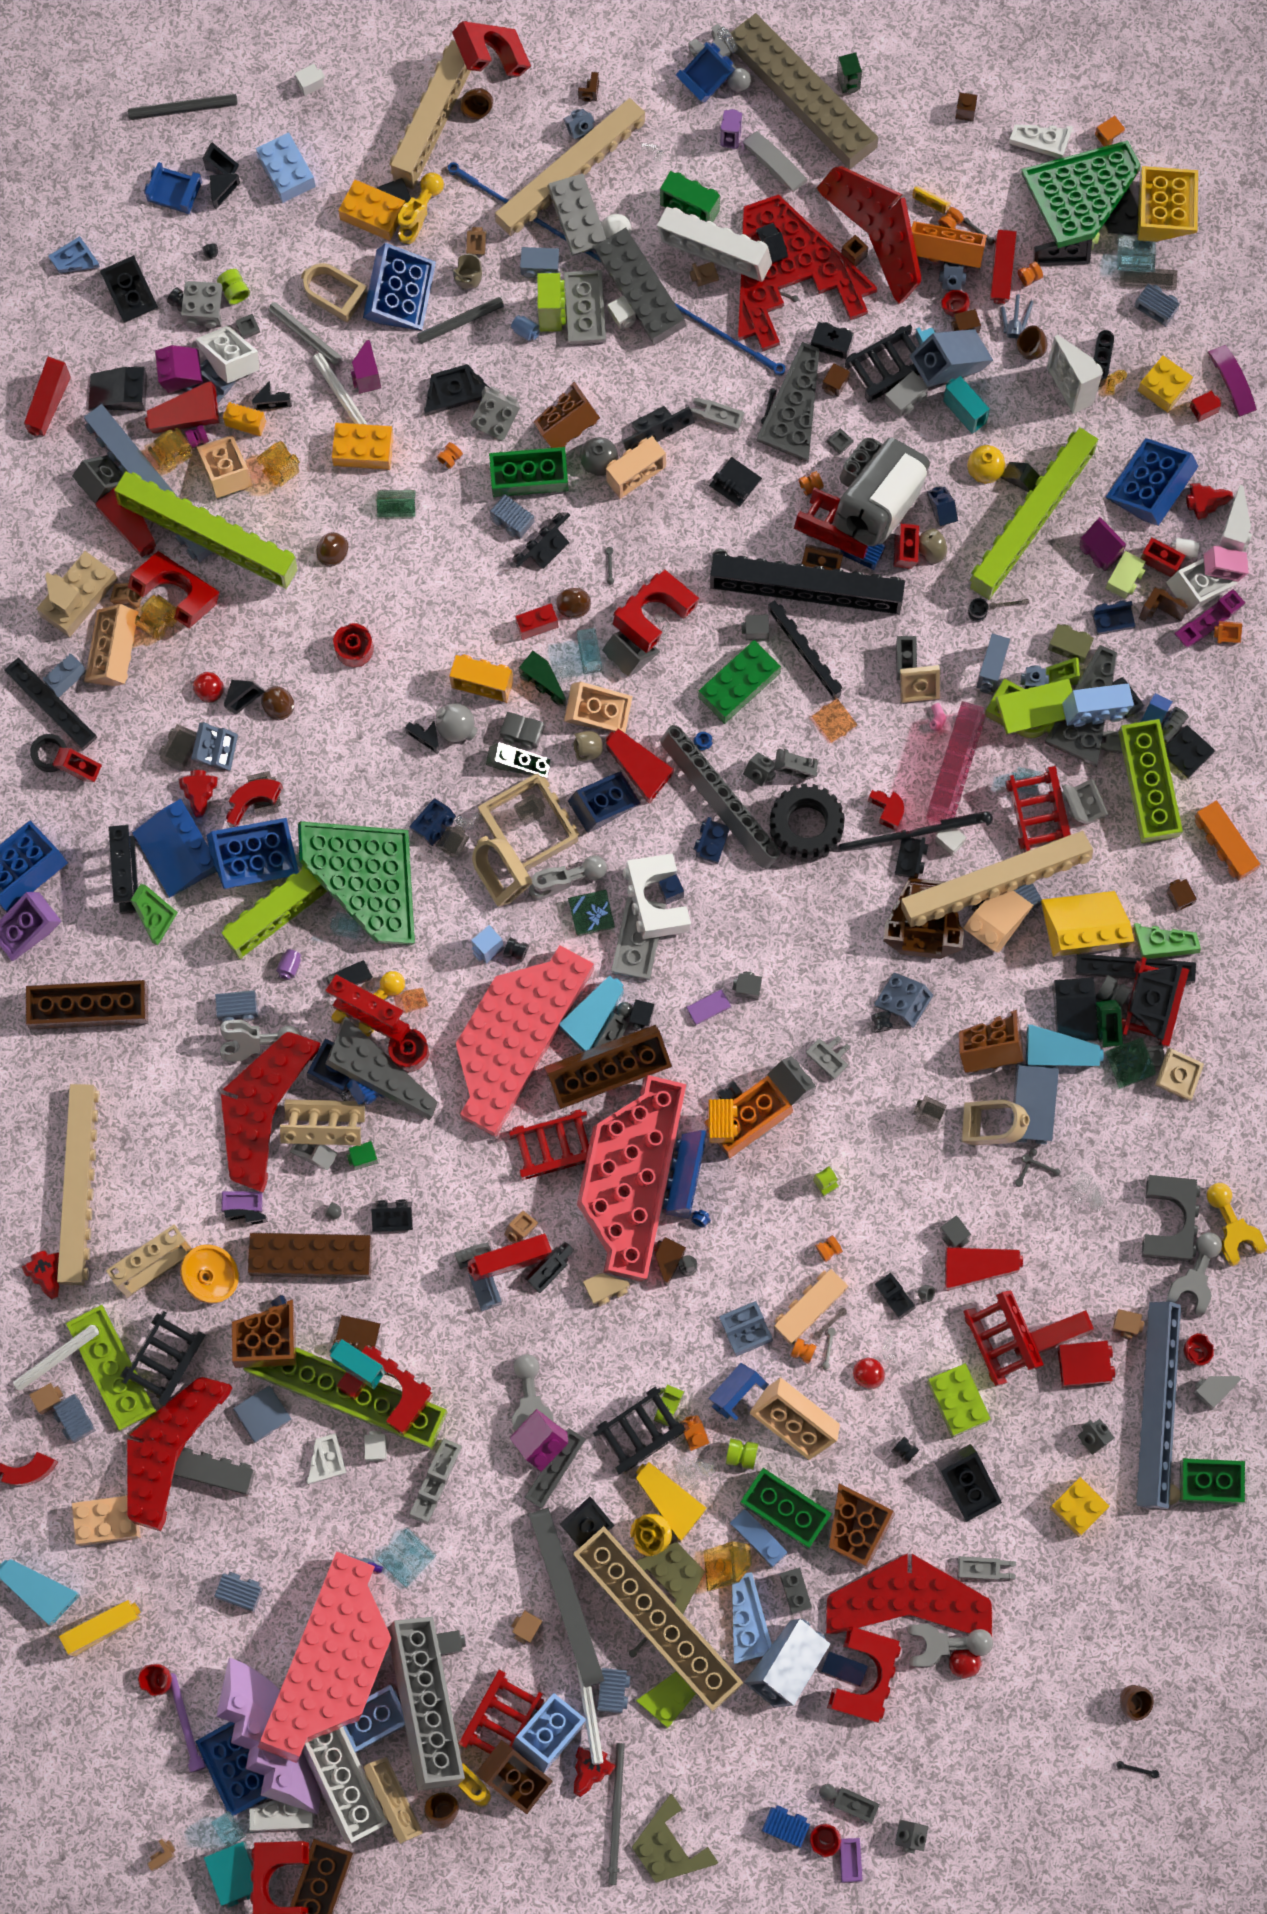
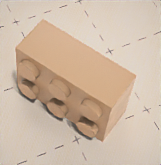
M653 436L649 439H643L636 448L627 450L623 457L613 460L607 465V483L620 499L666 468V453Z
M127 1496L72 1503L76 1545L85 1546L140 1538L139 1525L134 1524L127 1516Z

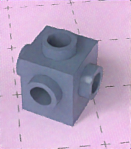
M576 109L571 112V115L563 118L569 135L574 139L583 138L594 128L593 123L595 121L592 114L584 109Z
M944 261L943 271L939 272V282H942V289L949 292L951 290H961V285L965 284L966 272H963V265Z
M1032 665L1026 667L1025 673H1021L1020 685H1024L1023 689L1049 683V675H1046V669L1041 668V666Z

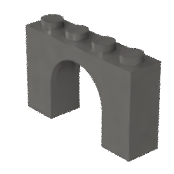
M1149 1175L1147 1177L1145 1198L1169 1200L1177 1204L1183 1212L1184 1225L1182 1230L1173 1236L1145 1234L1142 1240L1141 1257L1190 1262L1192 1257L1196 1256L1197 1246L1193 1245V1241L1198 1233V1225H1195V1217L1199 1215V1205H1196V1197L1199 1198L1200 1186L1197 1185V1179Z

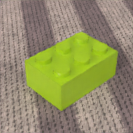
M537 273L540 332L562 331V325H566L564 280H561L560 273Z
M966 1363L928 1379L927 1384L952 1438L986 1424L991 1420Z

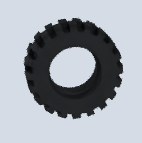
M807 783L801 784L800 788H797L795 785L790 787V791L787 792L785 790L781 793V797L775 800L774 807L770 813L769 826L770 835L774 839L773 842L777 847L781 848L780 852L784 855L788 853L793 860H796V857L801 858V862H807V859H812L813 862L817 861L820 856L823 858L828 856L830 851L833 852L837 848L844 830L845 816L842 812L843 807L841 803L837 802V797L834 794H829L828 789H818L819 785L813 784V787H807ZM800 808L815 809L825 818V828L821 834L815 837H800L789 828L788 820L790 815Z

